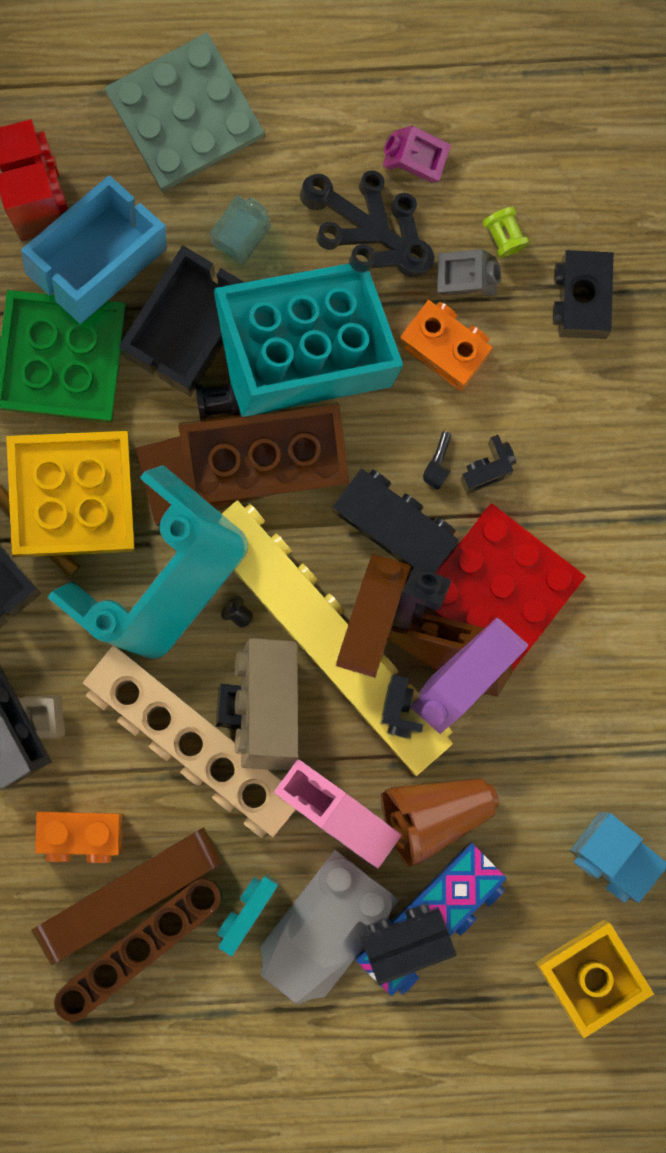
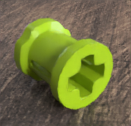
M514 207L499 210L482 221L484 228L490 230L498 247L496 254L499 259L514 255L531 243L528 237H523L514 217L517 213ZM503 226L506 227L510 235V239H507L502 228Z

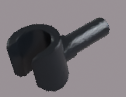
M445 431L442 432L436 452L423 474V480L436 490L440 489L450 473L448 469L440 465L445 457L452 434Z

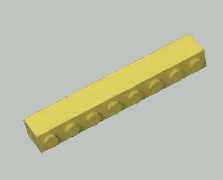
M237 500L222 513L223 516L245 534L248 541L247 554L234 570V573L414 776L419 775L453 744L448 738L453 733L452 730L448 727L439 734L410 708L409 713L401 712L400 719L424 724L422 733L412 732L411 739L387 734L388 726L379 723L390 676L392 674L396 675L399 672L398 669L384 654L375 678L336 666L348 624L341 617L345 610L330 593L326 597L319 593L314 587L318 579L303 563L297 568L287 555L292 550L277 533L270 537L264 531L261 525L265 520L250 503L244 508ZM409 684L407 688L414 689L411 702L412 704L419 693L411 684Z

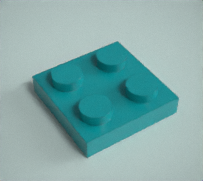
M265 874L261 881L253 877L240 897V900L246 903L239 915L231 911L216 934L223 939L218 946L219 949L231 957L233 956L279 884L277 880L268 874Z

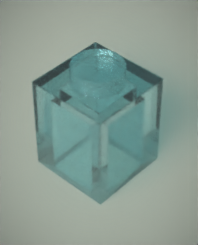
M237 195L211 230V243L244 265L271 228L270 217L267 216L268 210L253 198H249L246 201Z

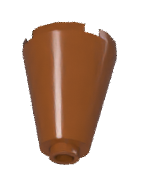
M482 778L396 786L385 790L386 792L381 794L384 821L402 835L394 848L401 861L407 867L420 865L495 816V807L499 806V798L494 786L491 783L486 784Z

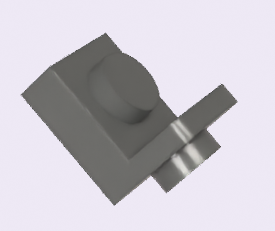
M483 249L438 253V293L445 296L481 292L486 296H496L497 284L501 281V268L495 256Z

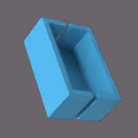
M109 175L21 249L25 274L49 296L54 293L55 301L81 324L167 250L166 227L141 203L135 206L134 197Z

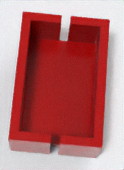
M32 119L0 127V169L2 171L0 173V196L10 222L20 241L38 236L64 214L69 207L60 181H58L60 174L57 162L52 153L50 143L47 141L45 131L37 132Z

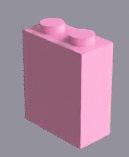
M299 759L274 791L276 795L377 869L402 836L347 793Z

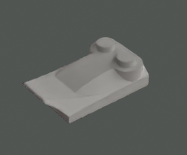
M334 850L260 946L262 954L260 975L297 1005L312 999L325 998L364 947L360 936L368 933L365 926L387 918L399 899L342 854Z

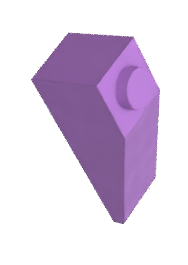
M497 617L427 680L410 708L441 734L474 704L526 650L528 644Z

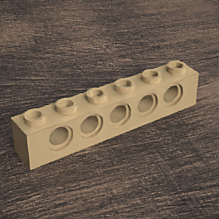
M116 646L110 648L83 681V684L90 689L85 695L102 710H105L110 705L119 712L121 716L117 722L136 736L140 730L153 740L148 746L165 761H168L173 756L182 763L184 767L180 771L181 774L198 787L204 781L216 792L211 798L231 813L235 807L247 816L243 824L260 838H263L266 833L274 837L296 810L274 793L282 782L268 769L241 768V754L235 753V743ZM128 682L135 683L139 688L137 701L131 705H123L118 699L119 688ZM156 708H166L171 715L169 726L161 731L154 730L149 723V716ZM188 733L198 734L203 742L202 750L195 756H186L180 748L182 738ZM221 758L229 759L235 769L233 777L226 782H219L212 775L214 762ZM256 783L265 789L266 800L260 807L252 808L244 802L243 792L248 785Z

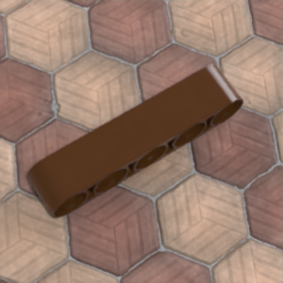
M203 827L38 925L31 932L52 966L223 864L224 861Z
M201 878L192 882L64 985L56 993L54 999V1009L57 1015L69 1022L79 1021L87 1016L211 916L219 908L223 899L220 886L214 880L208 878ZM207 886L212 889L215 894L214 904L206 909L196 906L192 898L195 888ZM175 912L181 917L183 926L179 933L168 934L162 929L160 920L164 913ZM142 938L148 942L150 946L148 958L137 960L130 955L128 946L132 939ZM109 964L116 969L118 979L114 985L105 986L98 981L96 972L100 965ZM76 990L84 996L85 1006L82 1011L74 1012L66 1007L64 997L68 991Z

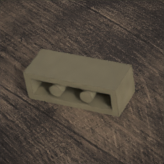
M249 638L243 651L237 652L235 660V675L241 676V690H237L235 698L236 715H241V729H237L235 736V753L241 754V768L290 771L298 759L297 642Z

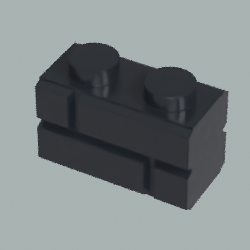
M428 902L405 910L406 919L391 924L389 917L365 926L368 933L361 935L360 938L378 986L457 956L439 907L430 909Z

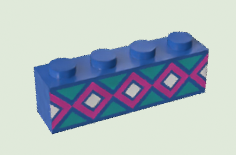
M469 842L391 921V924L406 919L405 910L428 902L430 909L439 907L449 935L451 936L456 932L461 936L477 920L473 913L483 903L488 907L491 906L504 893L506 889L501 884L507 878ZM364 949L355 958L356 962L377 982ZM413 972L380 986L390 996L397 990L403 995L416 983L419 976Z

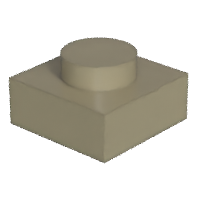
M61 695L25 696L18 698L39 738H59L65 735Z

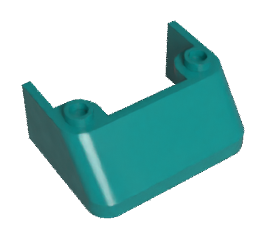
M164 465L145 471L140 479L171 504L161 519L160 532L165 542L177 552L129 612L121 604L113 600L97 602L74 581L53 590L48 596L52 602L96 639L148 659L160 658L173 648L245 558L248 551V541L245 534Z

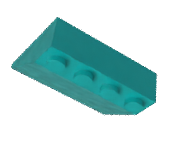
M343 264L218 287L214 290L230 382L242 417L392 387L403 367L370 271L357 272L351 268L350 264Z

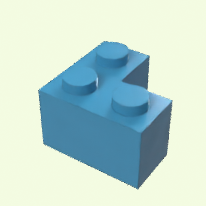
M599 812L570 849L577 856L573 863L592 878L604 877L610 882L606 889L623 903H626L629 898L634 902L640 903L666 869V861L641 842L643 839L611 813Z

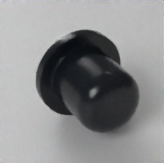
M236 596L224 606L221 617L226 621L231 620L240 628H244L251 623L253 613L243 605V598Z

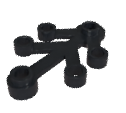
M365 172L359 183V191L365 196L369 215L333 191V185L327 176L317 173L308 176L304 180L299 196L301 202L306 207L312 210L329 207L358 227L341 229L334 222H325L320 226L316 236L319 246L332 250L337 246L357 245L349 257V264L352 269L361 273L367 272L371 268L398 267L400 272L408 277H419L430 271L434 264L435 256L432 248L418 237L413 217L417 208V201L412 195L400 193L395 197L391 205V213L399 221L400 237L389 229L381 195L385 180L379 172ZM366 182H373L377 187H371ZM398 204L407 205L409 210L402 209ZM324 233L333 234L335 239L327 238ZM381 243L390 251L374 252L371 247L363 244ZM411 253L417 255L420 258L413 257ZM362 255L366 257L368 261L362 262L356 256Z

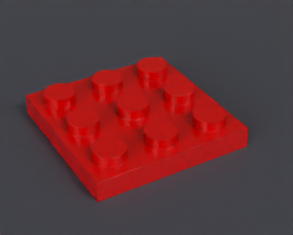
M490 503L436 572L437 575L450 579L451 585L441 609L431 610L440 617L486 628L498 617L528 644L526 650L512 663L513 672L586 576L494 504Z

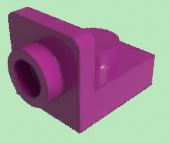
M413 125L395 130L388 137L384 146L386 156L383 167L389 170L400 167L430 183L439 182L451 145Z

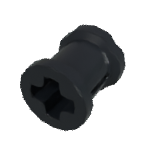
M230 380L228 385L204 388L201 384L195 385L200 420L207 419L209 415L231 412L234 416L240 415L239 406Z

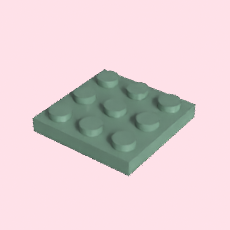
M208 32L104 87L105 93L162 193L265 137L263 128Z

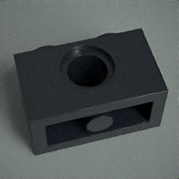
M566 250L561 262H555L554 286H561L560 301H554L553 325H559V337L607 339L611 333L614 252ZM576 287L588 289L592 295V301L588 303L577 301L572 294V290Z

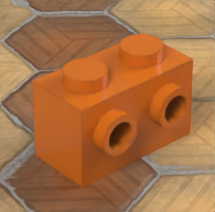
M428 299L400 336L398 346L462 392L489 357L493 347L488 344L489 337L480 329L472 325L467 328L456 320L458 315L449 306L442 302H438L435 305Z
M36 813L35 853L46 854V862H70V854L87 855L88 863H111V855L122 854L123 813Z

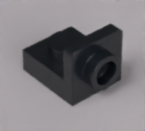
M499 435L490 437L488 442L495 461L490 463L487 457L466 466L468 472L463 473L460 480L466 495L511 477L514 471L512 465L516 464V458L509 442L502 443Z
M414 566L402 591L393 626L408 631L414 617L422 618L426 607L440 610L449 591L451 580Z
M392 674L379 724L388 726L387 734L411 739L412 732L422 733L424 724L400 719L401 712L409 713L414 689L407 688L409 678Z

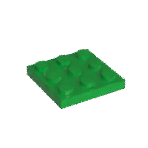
M7 290L0 339V410L113 423L121 360L119 345L123 341L127 312L126 303L107 301L80 324L55 301L54 295L49 296L42 293Z

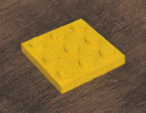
M128 431L6 436L12 558L134 552Z

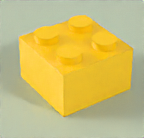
M602 920L535 962L577 1033L583 1038H586L654 995L611 923Z

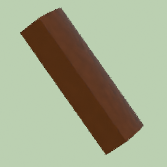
M338 402L281 409L247 417L235 415L181 422L178 425L186 483L208 503L350 484L340 405Z

